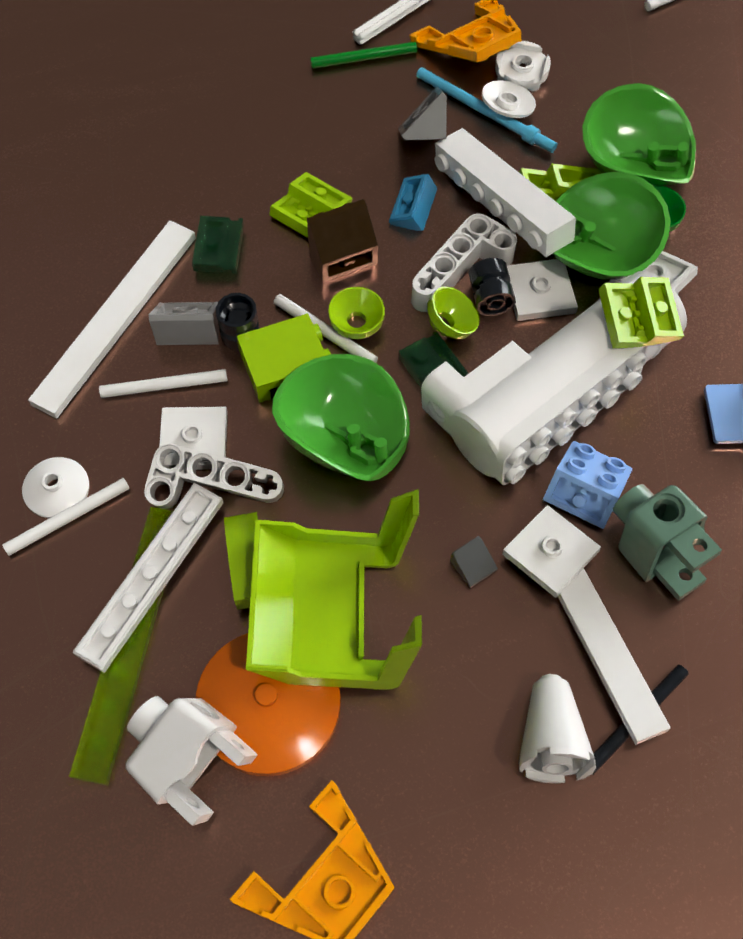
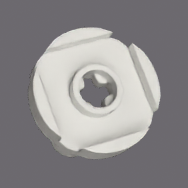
M520 41L509 49L498 52L495 64L498 81L513 82L528 91H537L540 88V84L548 77L551 64L550 57L547 55L546 58L542 53L543 48L528 41ZM524 63L526 67H521L520 64Z

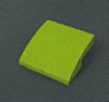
M305 172L289 184L288 194L270 206L269 215L308 238L307 218L320 212H327L341 207L346 203H352L353 198Z
M639 277L634 283H604L598 289L612 348L651 346L681 340L684 337L669 278Z

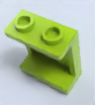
M308 313L237 335L239 352L259 403L270 400V389L279 387L284 379L299 366L315 358L331 355L328 348L323 349L321 345L323 336L317 323H312Z

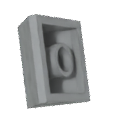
M437 86L398 128L401 136L405 140L446 139L447 96Z
M218 302L158 303L149 314V322L156 344H218L219 325L216 317Z

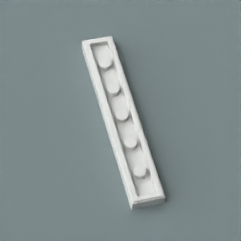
M193 483L73 650L75 656L101 672H106L224 503L220 496Z
M583 568L557 597L634 744L637 745L668 732L671 727Z

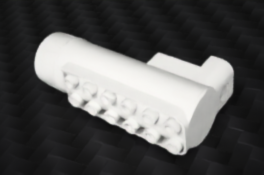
M638 271L621 283H634L639 277L659 276L648 271ZM672 288L682 330L684 331L687 325L685 307L676 291ZM600 298L529 354L514 341H511L465 377L445 361L434 369L422 384V409L452 436L461 453L477 470L489 477L496 478L502 485L515 484L524 476L530 466L542 463L548 457L550 450L555 446H562L567 443L574 431L580 426H588L600 410L604 407L606 409L612 407L619 399L620 394L625 390H633L642 380L641 372L645 363L655 358L670 342L633 348H612Z

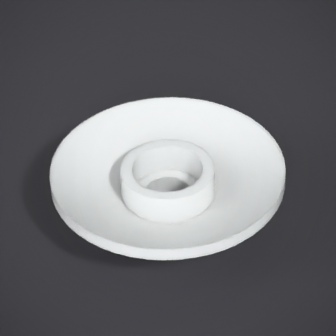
M492 81L487 83L482 90L484 103L500 115L511 118H523L531 115L535 110L536 101L533 95L524 87L513 82Z
M64 457L49 458L41 461L28 472L23 482L22 496L25 504L33 513L44 518H51L87 498L89 478L84 468L78 462ZM58 479L55 485L48 486L51 481Z

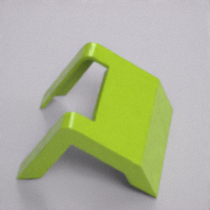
M419 489L390 499L378 534L311 529L294 522L255 519L246 670L291 685L380 690L394 689L401 685L422 646V615L414 617L401 645L393 646L386 660L363 659L364 567L391 568L399 564L419 516Z

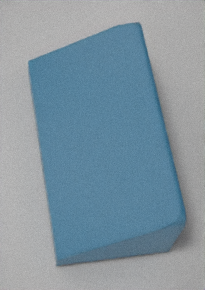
M429 174L403 179L389 219L390 225L415 231L424 230L437 192V186Z

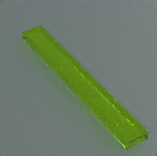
M150 507L132 568L173 511ZM164 589L106 672H100L69 775L72 779L107 786L109 784Z

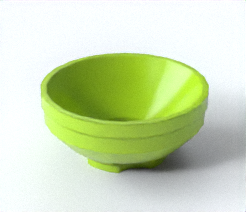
M445 286L438 288L429 298L427 311L430 324L442 336L465 339L477 330L479 326L478 311L473 302L464 293L453 287ZM441 317H444L449 322L450 326L447 325Z
M350 287L341 290L332 298L329 304L328 315L332 327L340 335L350 339H363L372 336L380 329L385 317V307L380 296L374 291L364 287ZM360 316L366 323L362 327L355 328L348 324V320L351 317Z

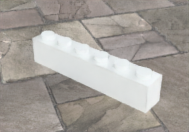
M461 128L448 135L446 139H441L435 143V164L437 168L452 178L456 185L470 193L475 201L482 203L488 208L493 216L498 217L507 224L512 232L519 234L525 239L531 248L537 249L545 257H548L574 241L576 217L466 130Z

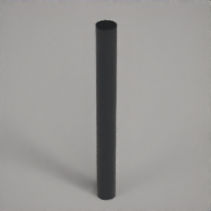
M678 664L652 691L659 706L689 675L686 668ZM623 722L593 753L596 769L592 775L630 737Z

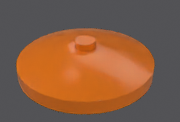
M248 633L241 635L224 645L210 659L201 674L195 698L205 700L237 725L234 733L258 755L251 764L237 766L221 750L216 756L230 767L250 775L277 776L295 771L312 761L330 741L339 720L341 704L340 687L291 685L246 670Z

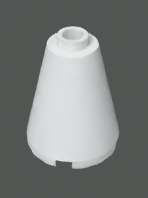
M543 675L540 677V680L533 684L519 758L520 772L525 770L528 779L543 783H565V776L576 774L577 780L584 779L593 774L596 769V762L568 681L562 679L559 675Z

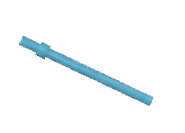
M420 67L417 71L416 77L435 88L438 86L449 96L517 133L528 144H536L550 153L556 150L558 143L542 135L540 129L532 125L526 126L514 118L494 112L484 101L423 67Z

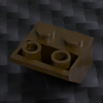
M364 199L353 203H346L341 207L327 212H320L307 218L309 255L323 283L378 264V243Z

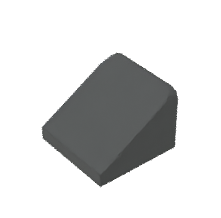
M479 536L451 554V564L469 588L498 570L486 545Z

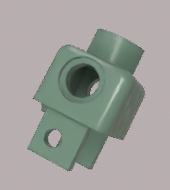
M644 484L637 485L627 491L613 507V512L625 524L618 548L645 582L657 576L679 601L706 582L707 578L698 569L716 558L722 551L705 532L704 525L708 516L680 488L674 485L667 486L655 495ZM701 544L705 551L699 552L693 547L694 545ZM679 573H687L691 580L685 581L681 579Z

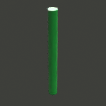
M408 42L311 57V68L315 69L417 53L416 42Z

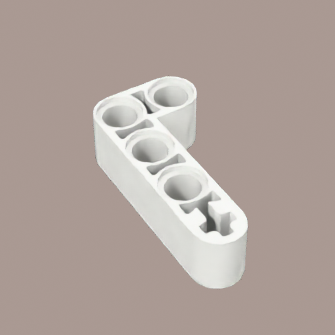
M476 213L469 216L414 277L411 297L413 307L418 311L428 312L427 303L431 295L440 287H454L479 258L482 260L499 258L504 260L507 265H510L514 259L517 244L516 234L484 214Z
M171 443L161 445L156 450L144 488V494L149 503L160 509H169L177 504L184 481L266 503L278 501L284 493L283 481L280 475L273 470ZM170 453H178L180 457L178 465L171 469L165 468V457ZM203 461L211 462V473L206 477H198L196 475L197 465ZM234 470H241L245 473L243 483L238 486H231L228 483V476ZM255 473L254 478L257 482L267 483L269 479H273V483L277 487L276 490L272 489L268 494H265L261 486L252 484V474ZM163 484L168 485L170 488L168 498L163 501H157L154 496L156 488Z

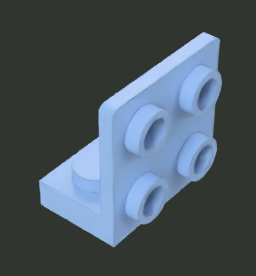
M743 384L706 385L704 394L714 443H743Z
M573 441L558 465L543 500L604 529L613 511V507L618 501L632 472V468L619 458L608 457L596 451L589 444Z

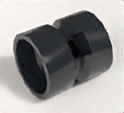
M487 258L475 263L470 268L468 274L472 290L475 292L473 295L477 311L484 316H497L513 308L516 300L506 262L499 258Z
M230 293L218 302L216 317L221 340L228 348L239 351L237 335L260 328L256 304L251 297L242 293Z

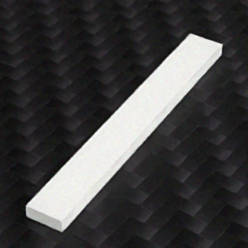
M169 220L28 399L31 406L56 419L60 416L196 239L194 231Z

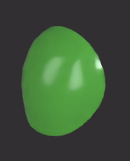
M641 83L626 84L605 92L592 103L583 123V141L591 160L603 173L617 171L632 173L645 179L653 186L688 183L692 179L696 156V142L693 130L683 109L666 92L652 85Z
M619 171L594 175L573 185L556 201L576 217L575 238L573 242L552 255L563 264L584 275L601 280L623 279L633 275L635 272L646 269L664 250L671 223L668 206L659 191L639 176Z
M331 354L315 358L291 372L280 384L273 397L272 414L286 440L300 453L330 470L364 481L378 480L395 468L406 450L410 436V421L405 401L393 378L383 367L370 359L351 354Z

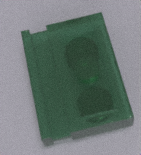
M200 216L192 260L193 271L223 273L226 270L232 271V274H237L244 230L243 218H238V221L230 220V217Z
M437 331L433 332L432 336L424 337L399 350L398 358L420 388L425 378L445 361L463 377L469 374Z

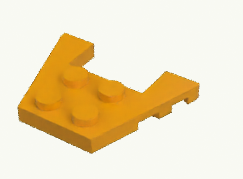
M481 0L474 3L475 14L479 15L480 18L447 34L441 33L430 25L409 34L410 42H416L419 48L474 62L485 61L490 56L509 49L512 45L522 41L520 28L510 15L507 16L505 14V8L502 4H498V0Z
M331 780L310 804L309 809L338 835L286 898L283 899L253 871L230 900L237 906L311 939H355L395 887L357 823L351 809H349L341 795L338 786Z

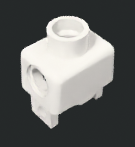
M159 696L152 697L134 713L127 726V731L140 744L127 759L126 770L158 805L169 803L192 826L207 822L214 813L190 789L221 750L237 766L251 764L258 754L234 733L237 725L201 698H177L168 705Z

